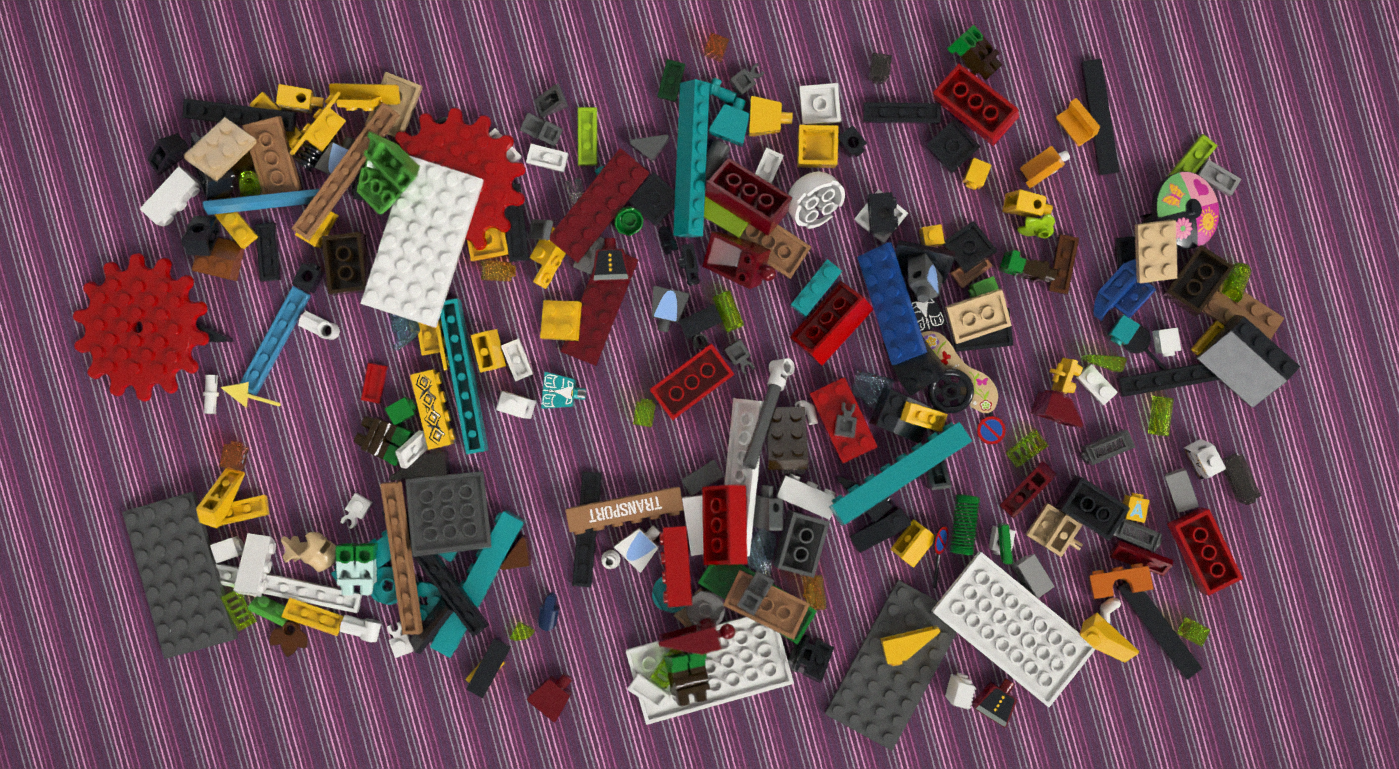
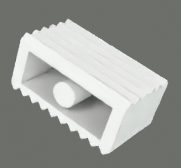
M962 673L951 674L945 697L954 706L970 709L976 688L967 675Z

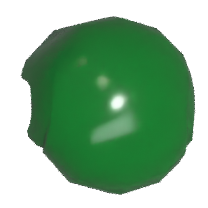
M627 206L621 208L614 219L615 228L619 234L627 236L636 234L643 227L641 212L634 207Z

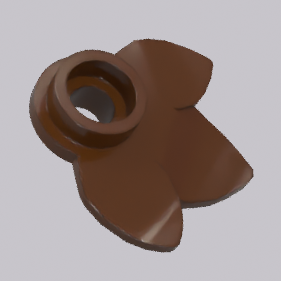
M287 620L283 626L273 630L269 639V645L281 644L285 656L289 657L295 653L298 647L305 649L308 644V638L301 630L300 623ZM289 625L294 626V631L289 630Z

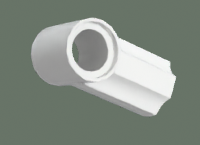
M305 311L299 319L298 326L319 335L323 339L333 340L339 336L340 329L338 325L308 311ZM328 326H330L332 331L330 335L327 336L325 330Z
M345 615L341 622L340 632L359 636L360 639L367 642H377L382 622L375 619L364 620Z

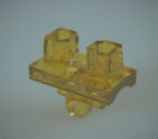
M481 261V280L511 282L512 277L516 276V266L511 265L510 262Z
M822 574L815 575L814 578L802 576L804 586L803 598H805V601L815 610L827 609Z

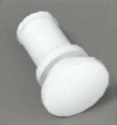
M608 550L602 555V564L607 569L616 568L620 563V555L614 550Z

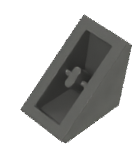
M555 84L534 100L541 118L569 107L559 84Z
M668 135L630 140V145L653 163L667 145L669 139Z
M944 460L925 472L928 489L951 488Z

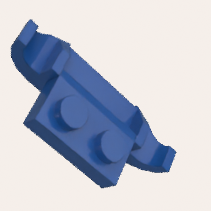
M1136 259L1124 263L1098 291L1094 304V316L1100 321L1114 307L1128 318H1131L1156 291V288L1148 282H1137Z

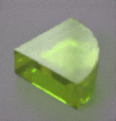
M519 621L509 639L513 641L525 640L531 637L536 630Z

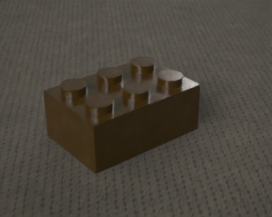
M355 232L322 236L328 294L337 296L364 292L370 276L366 234Z
M1200 245L1163 296L1196 317L1210 301L1234 266L1203 245Z
M775 407L766 433L768 470L807 469L808 448L805 407Z

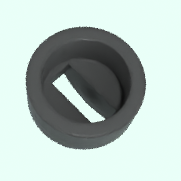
M699 333L693 336L692 344L698 349H703L708 344V338L706 335ZM699 336L702 345H699L696 337Z

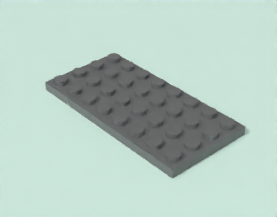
M196 491L122 512L164 659L238 638L224 588L221 584L220 574L210 547L211 543L206 526L199 523L196 510L199 501Z
M897 579L825 710V715L891 751L894 749L957 634L954 629L931 611L938 603L937 600ZM934 625L940 629L938 635L908 660L902 661L901 665L891 666V664L886 663L880 638Z

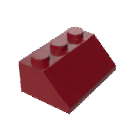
M1045 390L1044 392L1037 393L1031 414L1064 426L1083 427V422L1072 399L1066 397V393L1059 390Z

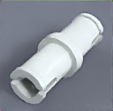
M205 375L203 413L216 414L217 397H219V393H217L218 375Z

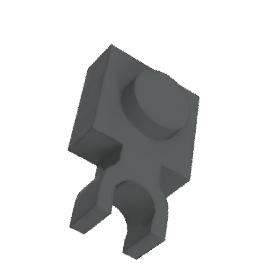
M758 63L751 68L749 73L744 68L729 80L740 96L757 84L754 79H759L764 75V71L760 74L755 73L754 69L759 66Z
M741 339L724 348L734 365L741 364L740 367L744 375L747 374L744 370L746 365H750L752 369H755L752 362L746 359L751 355Z
M843 402L841 404L843 415L836 416L834 435L854 438L857 418L851 416L855 411L856 404H852L851 410L847 411L845 409L846 403Z

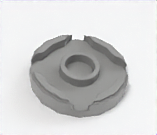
M708 590L700 591L692 596V606H687V616L693 625L699 624V621L705 618L715 619L716 625H718L725 613L724 603L715 593Z

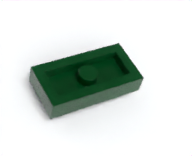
M666 60L658 98L672 102L677 101L680 83L686 66L684 63Z

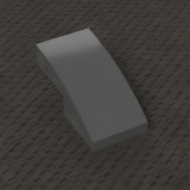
M527 113L519 131L555 147L563 129Z
M757 570L737 606L754 616L775 579Z

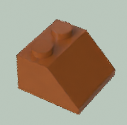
M218 238L210 256L195 255L192 271L237 281L245 249L241 248L237 242Z

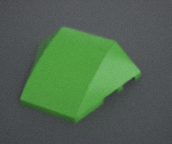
M368 132L367 138L370 139L368 150L364 152L366 162L365 167L361 168L357 192L378 214H383L417 178L420 166L398 144L373 132Z

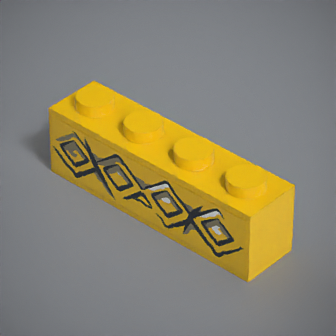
M432 369L410 375L428 450L454 444L453 440L456 439L454 429L450 428L449 421H451V415L449 410L445 408L444 403L447 400L445 392L441 391L440 384H442V378L440 373Z

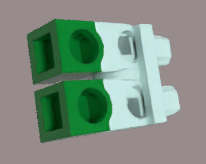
M340 543L335 546L337 585H341L342 595H353L354 585H360V595H371L374 583L377 582L376 551H378V543Z

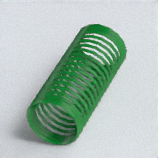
M956 494L955 502L972 505L954 504L955 506L969 507L954 508L972 512L955 510V513L970 515H953L972 519L954 517L953 519L970 522L953 521V523L972 526L953 524L956 527L970 529L953 527V530L960 531H952V533L971 536L952 534L951 536L961 538H951V540L957 541H951L953 544L950 545L949 551L957 554L974 555L975 549L973 548L975 547L974 544H976L974 542L976 535L974 534H976V524L978 523V518L976 517H978L977 514L979 513L977 511L979 508L977 507L980 506L981 498Z

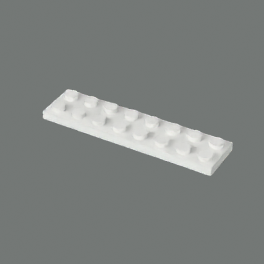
M733 398L724 485H746L747 556H750L759 461L754 470L745 467L742 462L764 401Z

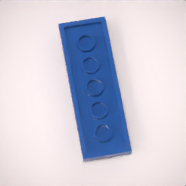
M887 242L858 256L857 258L891 364L897 365L927 353L892 243Z

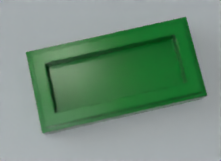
M998 523L1001 562L1013 564L1009 524Z

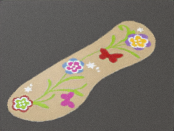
M934 331L922 332L923 338L946 369L961 370L972 380L974 396L969 405L982 413L992 412L998 402V391L992 380L984 373L966 365L945 336ZM952 376L950 381L958 383L960 378ZM960 387V395H966V387Z

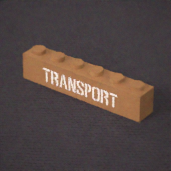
M679 486L565 508L569 532H574V535L586 533L585 529L593 528V531L603 530L605 525L612 524V527L624 525L623 522L631 521V524L642 522V518L650 517V520L659 519L661 514L666 513L669 516L680 514L681 510H684Z

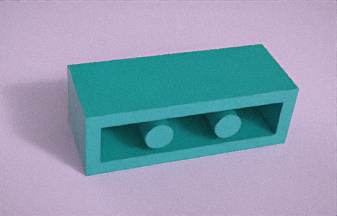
M827 259L790 306L803 317H806L841 274L842 270Z

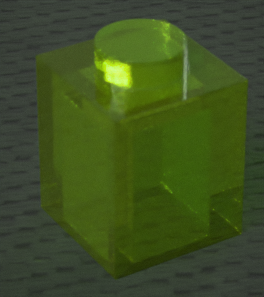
M641 398V402H636L634 425L653 427L656 404H652L653 400Z
M1185 617L1177 634L1202 647L1211 630Z

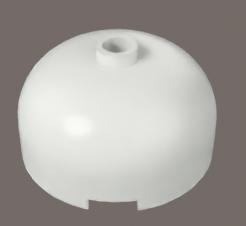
M812 172L806 174L793 184L788 195L793 197L788 212L799 226H806L807 229L816 228L833 217L830 213L835 211L838 206H842L845 199V190L828 173ZM815 206H817V208L822 212V214L825 215L823 218L816 219L819 215V212L816 210Z

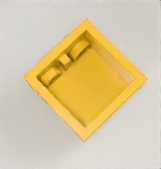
M799 125L797 167L836 168L838 163V126Z

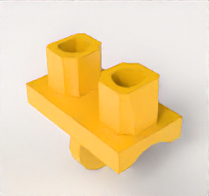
M1062 358L1061 363H1058L1056 369L1050 368L1049 372L1054 374L1052 379L1054 383L1051 390H1059L1066 394L1075 392L1076 384L1071 382L1073 375H1081L1083 367L1077 364V360Z

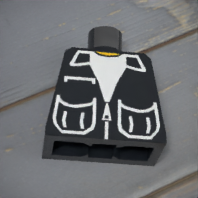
M911 290L914 301L911 303L920 331L947 324L935 298L921 303L917 300L915 292Z

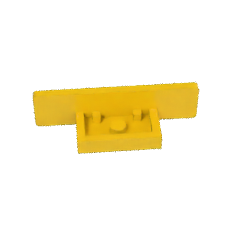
M329 84L330 94L333 93L335 95L338 91L341 93L335 101L337 107H344L347 111L357 110L358 108H362L363 111L375 110L374 107L382 103L386 105L400 104L398 85Z
M339 91L335 95L331 93L325 100L326 107L323 110L321 108L317 110L313 116L315 121L312 124L307 123L301 131L304 134L301 139L296 138L289 146L292 149L289 154L293 156L305 140L321 152L325 149L346 122V120L330 109L341 95Z
M539 240L529 257L542 265L533 282L545 289L552 281L555 272L566 255L565 252L550 240Z
M441 317L436 328L416 322L422 356L441 353L444 371H449L448 355L445 354L446 343L441 331L443 328Z

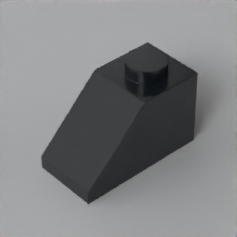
M179 133L158 139L147 161L157 175H161L181 161L189 147Z

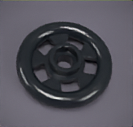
M947 369L940 379L928 385V397L931 404L937 410L944 413L952 414L964 410L971 403L974 396L972 380L966 373L958 369ZM955 376L960 378L959 382L956 383L950 381L951 377ZM942 379L946 383L942 388H939L936 385ZM950 387L954 388V392L952 394H949L947 392V389ZM960 387H966V395H960ZM940 393L945 398L942 402L936 397ZM958 399L959 404L955 406L950 405L949 401Z

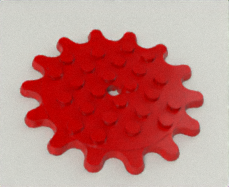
M456 107L448 111V118L442 124L436 123L430 114L423 113L418 120L420 132L417 135L411 136L404 131H398L394 137L395 142L409 156L484 180L465 240L472 243L476 250H483L487 246L486 231L490 228H495L502 233L508 232L511 228V223L505 217V209L511 205L521 206L525 201L524 195L513 189L512 182L516 177L525 174L526 167L522 162H510L506 156L507 151L514 144V139L508 134L500 138L491 137L489 135L491 119L486 115L479 116L474 124L468 125L463 121L462 111Z
M134 253L130 256L129 266L125 271L121 270L115 262H108L103 267L105 282L102 285L88 282L83 286V291L88 295L90 304L87 309H79L73 313V319L85 327L84 337L75 342L74 348L80 353H91L93 362L87 371L88 376L92 379H99L107 374L111 379L109 390L114 396H122L128 386H133L137 398L146 402L151 399L152 388L156 384L161 385L167 393L173 394L178 389L176 381L178 371L185 370L189 374H194L198 371V362L193 359L191 352L195 346H205L209 342V335L204 331H200L196 326L197 319L207 313L208 306L203 301L192 302L189 299V291L194 286L193 277L184 275L178 280L173 279L170 275L172 263L168 258L159 259L154 268L150 269L145 264L144 256L141 253ZM139 322L143 325L141 332H137V323Z

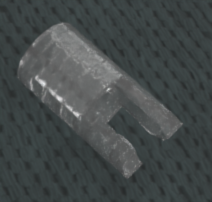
M580 176L574 179L577 192H575L571 181L565 182L571 208L585 191Z

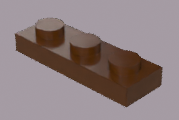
M1063 234L1058 236L1052 268L1058 269L1055 281H1049L1047 291L1064 295L1068 294L1079 243L1078 237Z

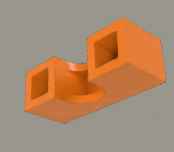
M1143 563L1131 565V569L1124 570L1123 567L1111 568L1112 572L1104 573V570L1093 571L1092 575L1088 576L1093 599L1114 596L1113 584L1119 579L1128 582L1132 593L1154 589L1149 566L1143 567Z

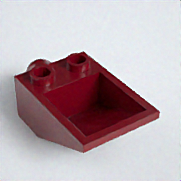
M715 231L711 232L702 267L748 289L761 285L763 279L765 281H772L776 276V270L772 266H767L771 252L770 249L752 241Z
M705 618L700 620L699 624L659 634L658 644L660 647L704 655L722 650L720 638H733L735 628L731 624H724L718 630L715 619Z

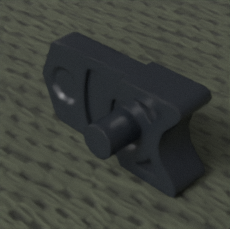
M662 226L658 233L662 241L661 246L664 253L668 255L679 248L669 226Z

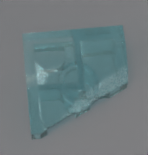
M390 313L392 332H395L397 335V341L393 344V349L399 350L419 334L420 328L418 322Z
M857 370L852 393L856 397L863 399L867 406L875 409L883 387L892 390L895 379Z
M759 528L751 539L750 556H747L749 566L755 570H760L768 576H771L776 536Z

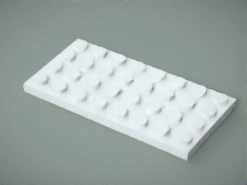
M410 156L420 166L417 178L406 188L392 206L361 304L436 328L484 180Z
M980 551L931 610L1048 707L1052 705L1095 651V648L1085 641L1079 632Z
M746 616L719 623L717 625L718 630L724 624L733 625L735 635L731 639L721 637L722 650L706 654L705 664L708 683L710 684V690H706L707 700L695 702L694 695L689 694L690 704L686 706H679L676 697L671 695L665 663V656L686 651L660 647L658 641L626 649L633 679L639 672L670 693L660 711L639 698L646 725L794 684L781 635Z

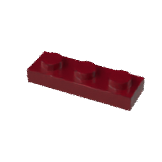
M1119 540L1110 551L1111 558L1130 565L1143 563V567L1149 566L1150 572L1165 576L1173 566V560Z

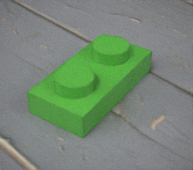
M263 595L261 597L256 596L249 604V611L280 626H283L288 620L282 618L286 606Z

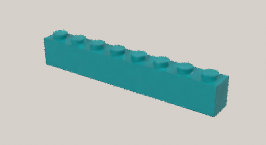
M697 79L680 83L673 236L684 238L703 236L710 83Z
M460 299L446 300L440 316L466 455L484 452L489 449L462 303Z
M950 422L943 427L944 431L939 435L935 432L927 437L928 442L922 445L920 442L912 447L911 450L913 452L906 455L903 453L895 458L897 462L893 465L888 463L879 469L881 473L874 476L872 473L863 479L865 483L861 486L855 484L848 489L849 493L844 497L840 494L832 499L833 504L829 508L840 525H846L972 442L961 423L953 424V422Z
M508 510L498 513L494 520L496 526L493 530L490 529L492 547L477 551L476 556L478 559L476 563H471L466 572L469 576L466 581L462 580L460 583L477 608L481 605L526 521ZM455 612L451 614L431 640L432 644L430 648L449 658L455 653L467 630Z

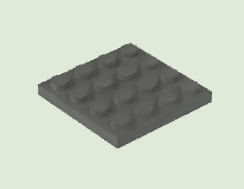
M483 471L405 479L413 557L492 547Z

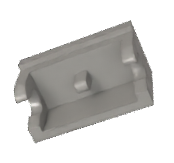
M1181 468L1166 473L1165 479L1177 513L1199 507L1186 469Z
M1035 554L1026 555L1010 565L1024 588L1036 598L1041 597L1055 587Z

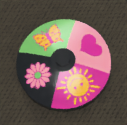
M1178 172L1167 176L1157 186L1152 199V217L1154 222L1176 220L1177 248L1192 249L1206 244L1214 235L1219 222V204L1214 190L1204 178L1192 172Z

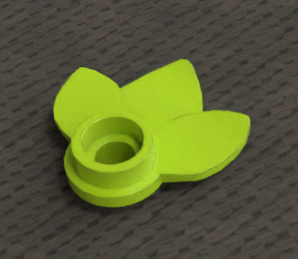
M1046 214L1041 219L1027 216L1025 226L1018 227L1017 231L1024 236L1048 238L1054 233L1053 225L1055 224V218L1050 214Z

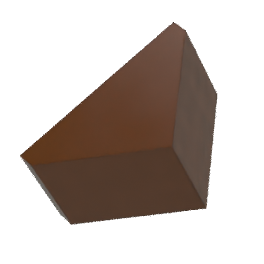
M526 535L519 540L500 567L501 570L527 567L532 564L528 537Z

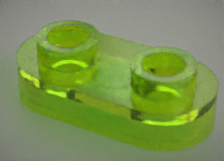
M253 171L242 172L238 178L240 197L260 195L258 175Z

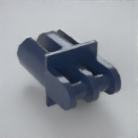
M553 592L549 593L546 597L545 605L539 607L538 623L539 627L544 631L552 630L558 620L560 608L556 607L557 595Z

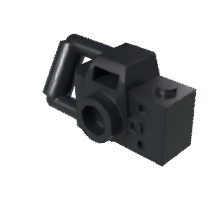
M693 243L681 245L682 256L678 257L680 269L684 268L689 286L697 285L700 283V279L698 277L699 270Z

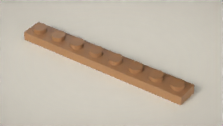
M381 104L291 229L310 241L365 165L366 156L364 152L368 150L370 139L367 138L368 132H373L384 138L400 117L397 112L386 104Z
M401 481L384 482L380 484L402 634H421L423 627Z

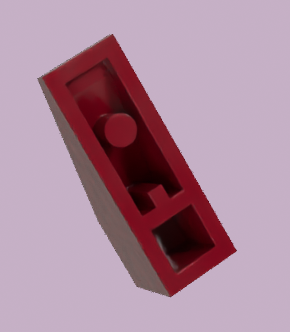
M1041 461L999 506L1012 518H1015L1053 480L1057 473Z

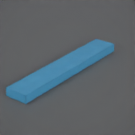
M320 189L209 200L203 202V208L208 215L305 205L310 204Z
M292 286L240 382H249L248 392L255 396L260 391L311 297L310 294L296 286Z

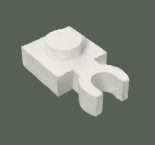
M355 493L345 508L349 514L341 519V523L343 524L347 519H350L352 524L349 528H354L357 524V517L363 519L373 502Z
M401 621L397 622L398 630H394L391 624L387 626L389 634L394 637L389 639V643L395 658L414 651L409 641V634H402Z

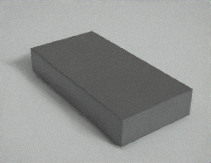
M532 219L528 238L533 240H549L553 221Z
M712 460L681 480L692 496L701 491L702 487L709 486L724 475L716 462Z

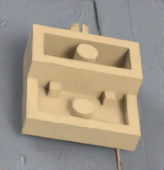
M1048 503L1044 505L1026 533L1028 537L1060 557L1063 556L1069 545L1078 551L1083 546L1082 543L1074 539L1082 524Z

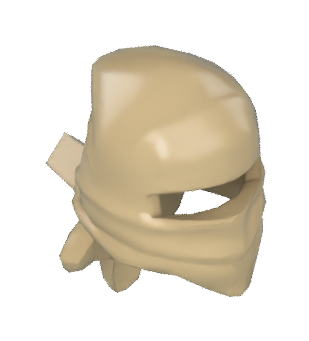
M309 532L305 536L307 542H300L298 536L291 537V540L285 536L281 538V543L285 547V554L282 556L285 563L289 562L290 559H293L294 562L301 559L304 563L312 566L317 572H321L332 566L336 561V545L328 541L327 537H324L319 532Z

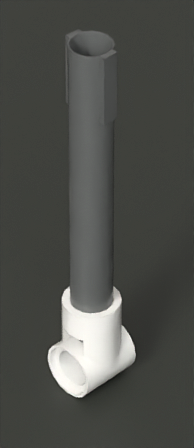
M789 358L772 360L769 364L768 390L742 462L745 467L752 470L757 467L762 451L761 448L780 391L784 390L788 375H792L794 372V363Z

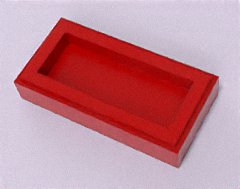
M373 363L367 364L361 396L362 401L381 404L388 366Z

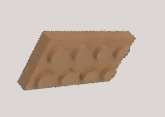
M281 116L242 125L243 130L256 139V144L250 149L262 194L301 191V183L293 156L289 154L291 149Z
M748 224L740 236L741 239L755 242L770 249L771 252L767 265L772 266L788 279L792 278L811 249L810 245L779 225L768 236Z
M1226 279L1202 310L1203 313L1215 321L1218 320L1224 326L1234 315L1245 316L1270 340L1284 320V317Z
M739 570L723 606L794 640L810 604L771 586L753 616L737 606L753 579V576Z

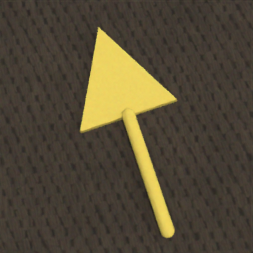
M249 382L221 387L246 408L248 398L281 406L279 402L248 394Z

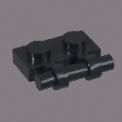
M803 635L802 640L797 645L798 651L792 658L791 670L798 672L800 666L804 667L803 676L821 683L834 647L818 639L812 645L809 643L810 636ZM805 651L810 652L808 660L803 658Z

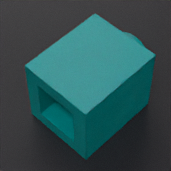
M1120 315L1107 335L1112 337L1110 340L1119 346L1121 344L1127 345L1140 324L1125 315Z

